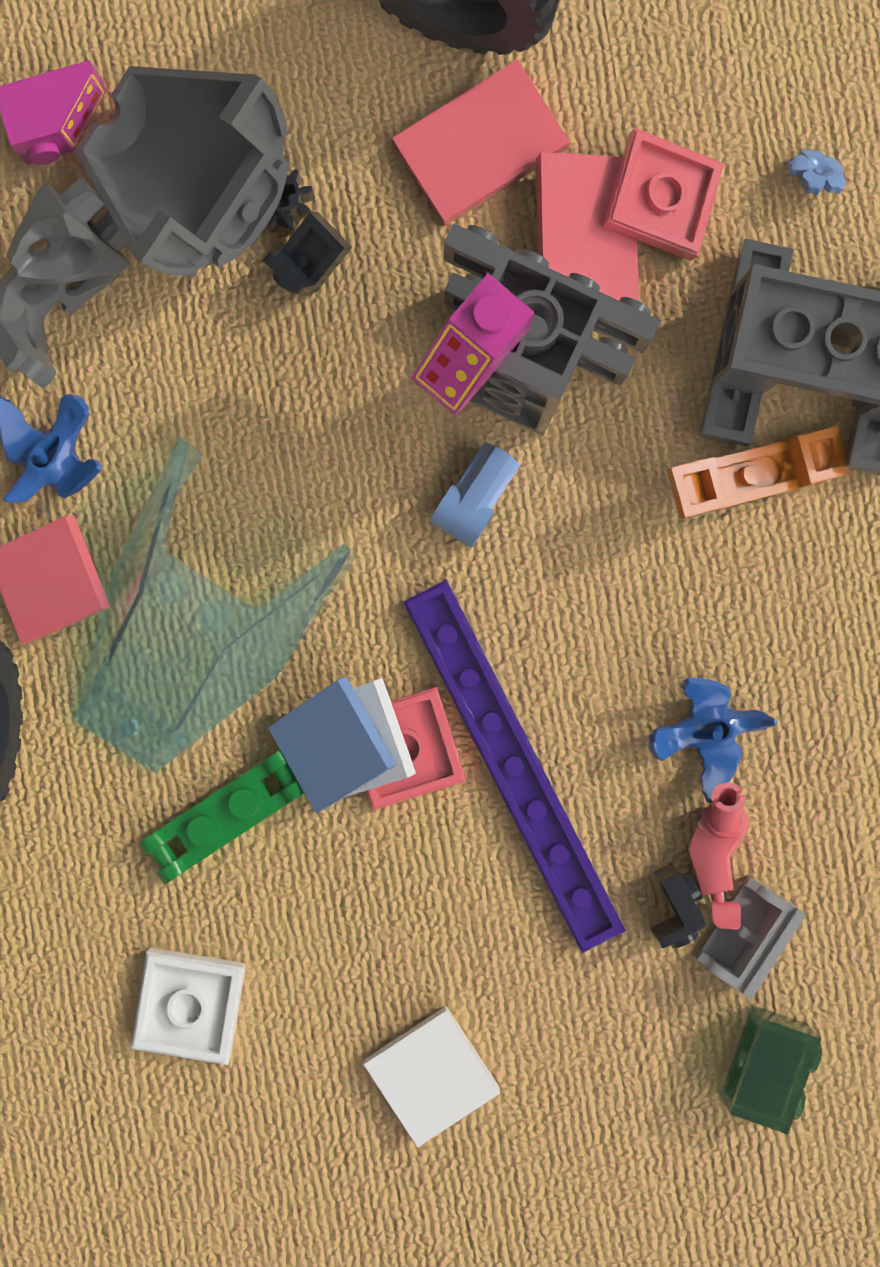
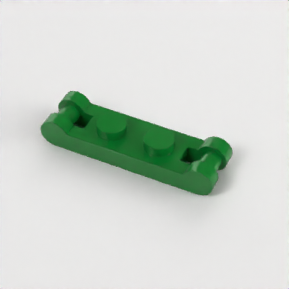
M279 750L139 842L138 846L145 856L148 854L152 856L160 869L156 873L165 885L303 795L304 791L281 750ZM271 773L275 775L283 787L282 790L274 795L263 780ZM177 835L187 849V852L176 858L167 844L169 840Z

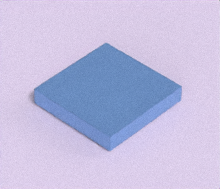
M347 677L336 680L268 727L316 814L329 808L396 766L394 759Z

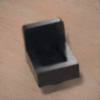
M309 212L283 248L278 251H269L263 261L273 271L272 277L275 282L287 292L297 295L312 293L320 289L351 250L352 246L319 212Z
M670 863L654 871V874L676 915L652 927L651 931L661 948H666L670 945L672 948H680L694 941L699 935L697 931L707 927V924L695 903L703 899L691 874L686 872L681 875Z

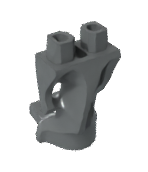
M81 177L61 195L48 184L38 190L25 217L16 230L6 256L12 265L6 275L0 280V358L7 369L12 372L18 370L24 373L43 389L51 383L57 373L47 355L50 349L44 332V320L50 309L59 299L62 302L63 310L69 315L73 314L84 303L115 280L130 265L121 251L127 243L109 211L96 224L91 221L105 204L100 195ZM41 238H45L44 244L34 251L29 250L30 245ZM81 281L74 288L69 290L66 288L67 283Z

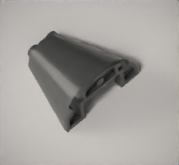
M129 66L110 95L115 104L113 118L105 124L93 122L75 150V153L131 252L138 261L154 270L172 275H196V269L211 264L221 267L239 256L259 237L273 216L284 190L289 162L283 159V137L288 135L279 102L264 80L254 74Z

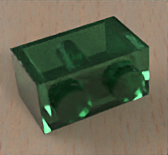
M752 1004L720 1095L731 1115L787 1135L789 1134L793 1120H798L803 1113L806 1101L804 1088L809 1074L817 1070L822 1057V1046L820 1044L822 1039L807 1023Z

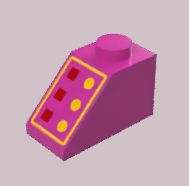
M91 60L0 86V112L10 146L27 165L31 163L36 165L53 163L60 158V155L72 152L76 148L106 93L104 81Z
M487 273L448 319L413 374L412 381L456 417L530 330L534 311Z

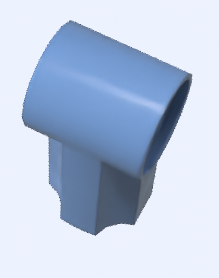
M484 442L481 449L478 450L468 465L457 486L453 484L432 515L430 522L472 548L495 512L493 507L521 464L497 446Z

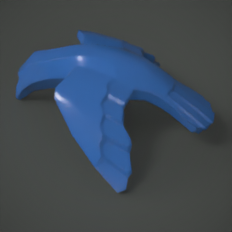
M72 394L61 397L57 419L52 428L45 433L33 429L25 421L22 411L16 408L10 399L0 396V442L6 459L12 464L24 466L21 477L3 497L5 502L16 504L27 502L45 485L53 486L58 496L65 499L80 491L101 471L102 465L100 461L88 459L83 462L75 454L78 434L90 415L89 407L83 398Z
M687 678L683 681L681 687L684 690L683 694L690 698L692 703L689 716L674 725L654 729L653 733L650 734L648 747L654 758L660 761H664L680 749L696 748L699 756L702 758L703 772L700 776L702 794L705 796L706 802L712 803L711 796L713 790L719 784L731 781L742 758V749L736 743L735 738L747 732L763 731L777 725V721L762 711L730 709L728 704L731 697L730 689L717 681L704 678Z

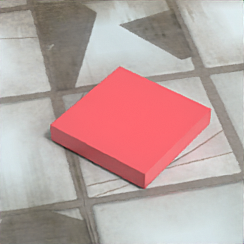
M634 128L627 138L602 227L689 261L694 260L699 256L724 163Z
M64 516L0 546V591L22 645L33 643L111 608L75 516Z
M437 686L391 700L416 774L366 790L372 810L466 781Z

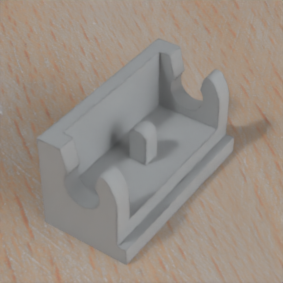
M747 875L730 901L740 902V928L738 930L720 929L715 925L695 955V958L707 966L706 969L752 1000L806 914L785 898Z

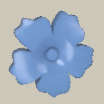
M811 149L801 150L786 167L789 170V175L801 177L799 182L805 186L806 193L819 195L824 188L828 193L835 192L840 194L846 185V180L842 176L844 173L842 165L833 157L828 156L825 158V154L820 151Z

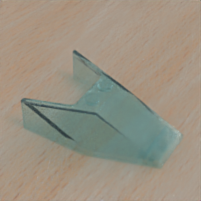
M180 437L113 570L107 592V599L111 608L102 612L74 717L75 721L154 773L159 772L280 675L358 556L351 549L342 545L266 605L254 608L171 555L165 546V539L176 496L203 456V453Z

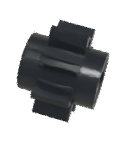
M297 169L293 170L290 176L287 175L281 195H288L290 205L280 207L278 203L273 216L267 224L269 231L272 233L277 230L278 226L289 228V231L293 234L296 231V225L311 212L310 208L304 203L315 198L312 186L299 188L301 177Z

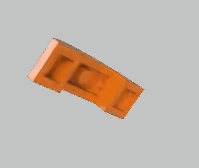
M838 426L718 458L711 457L671 467L666 470L680 519L759 500L851 473L850 468L845 467L846 454Z

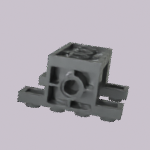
M453 223L443 244L444 261L469 273L466 274L465 278L454 272L452 273L444 290L445 304L458 309L487 273H489L534 311L530 330L475 393L470 402L544 436L576 366L619 386L622 385L636 359L626 354L628 351L627 347L643 354L661 320L650 315L651 309L648 306L629 297H621L620 300L614 299L600 292V286L594 280L584 275L570 273L568 277L548 268L549 262L533 251L520 249L516 253L497 244L499 240L494 234L482 227L469 225L465 229ZM592 331H595L606 337H601L600 340H597L590 336Z
M744 239L740 245L699 437L745 447L749 446L752 443L762 395L779 383L853 399L851 407H855L856 410L846 451L845 467L880 476V291L789 272L794 249ZM832 344L848 347V354L837 352Z

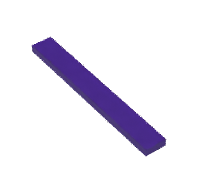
M447 579L403 601L581 953L625 932L626 930Z

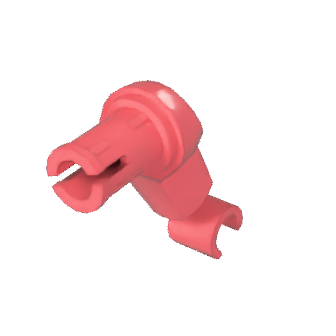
M729 782L721 783L713 790L711 796L712 804L706 807L701 815L691 840L689 854L701 895L710 894L712 922L720 929L738 930L741 926L740 902L724 901V891L733 890L730 857L744 840L749 827V819L743 809L746 799L745 794L741 795L743 790L738 785Z

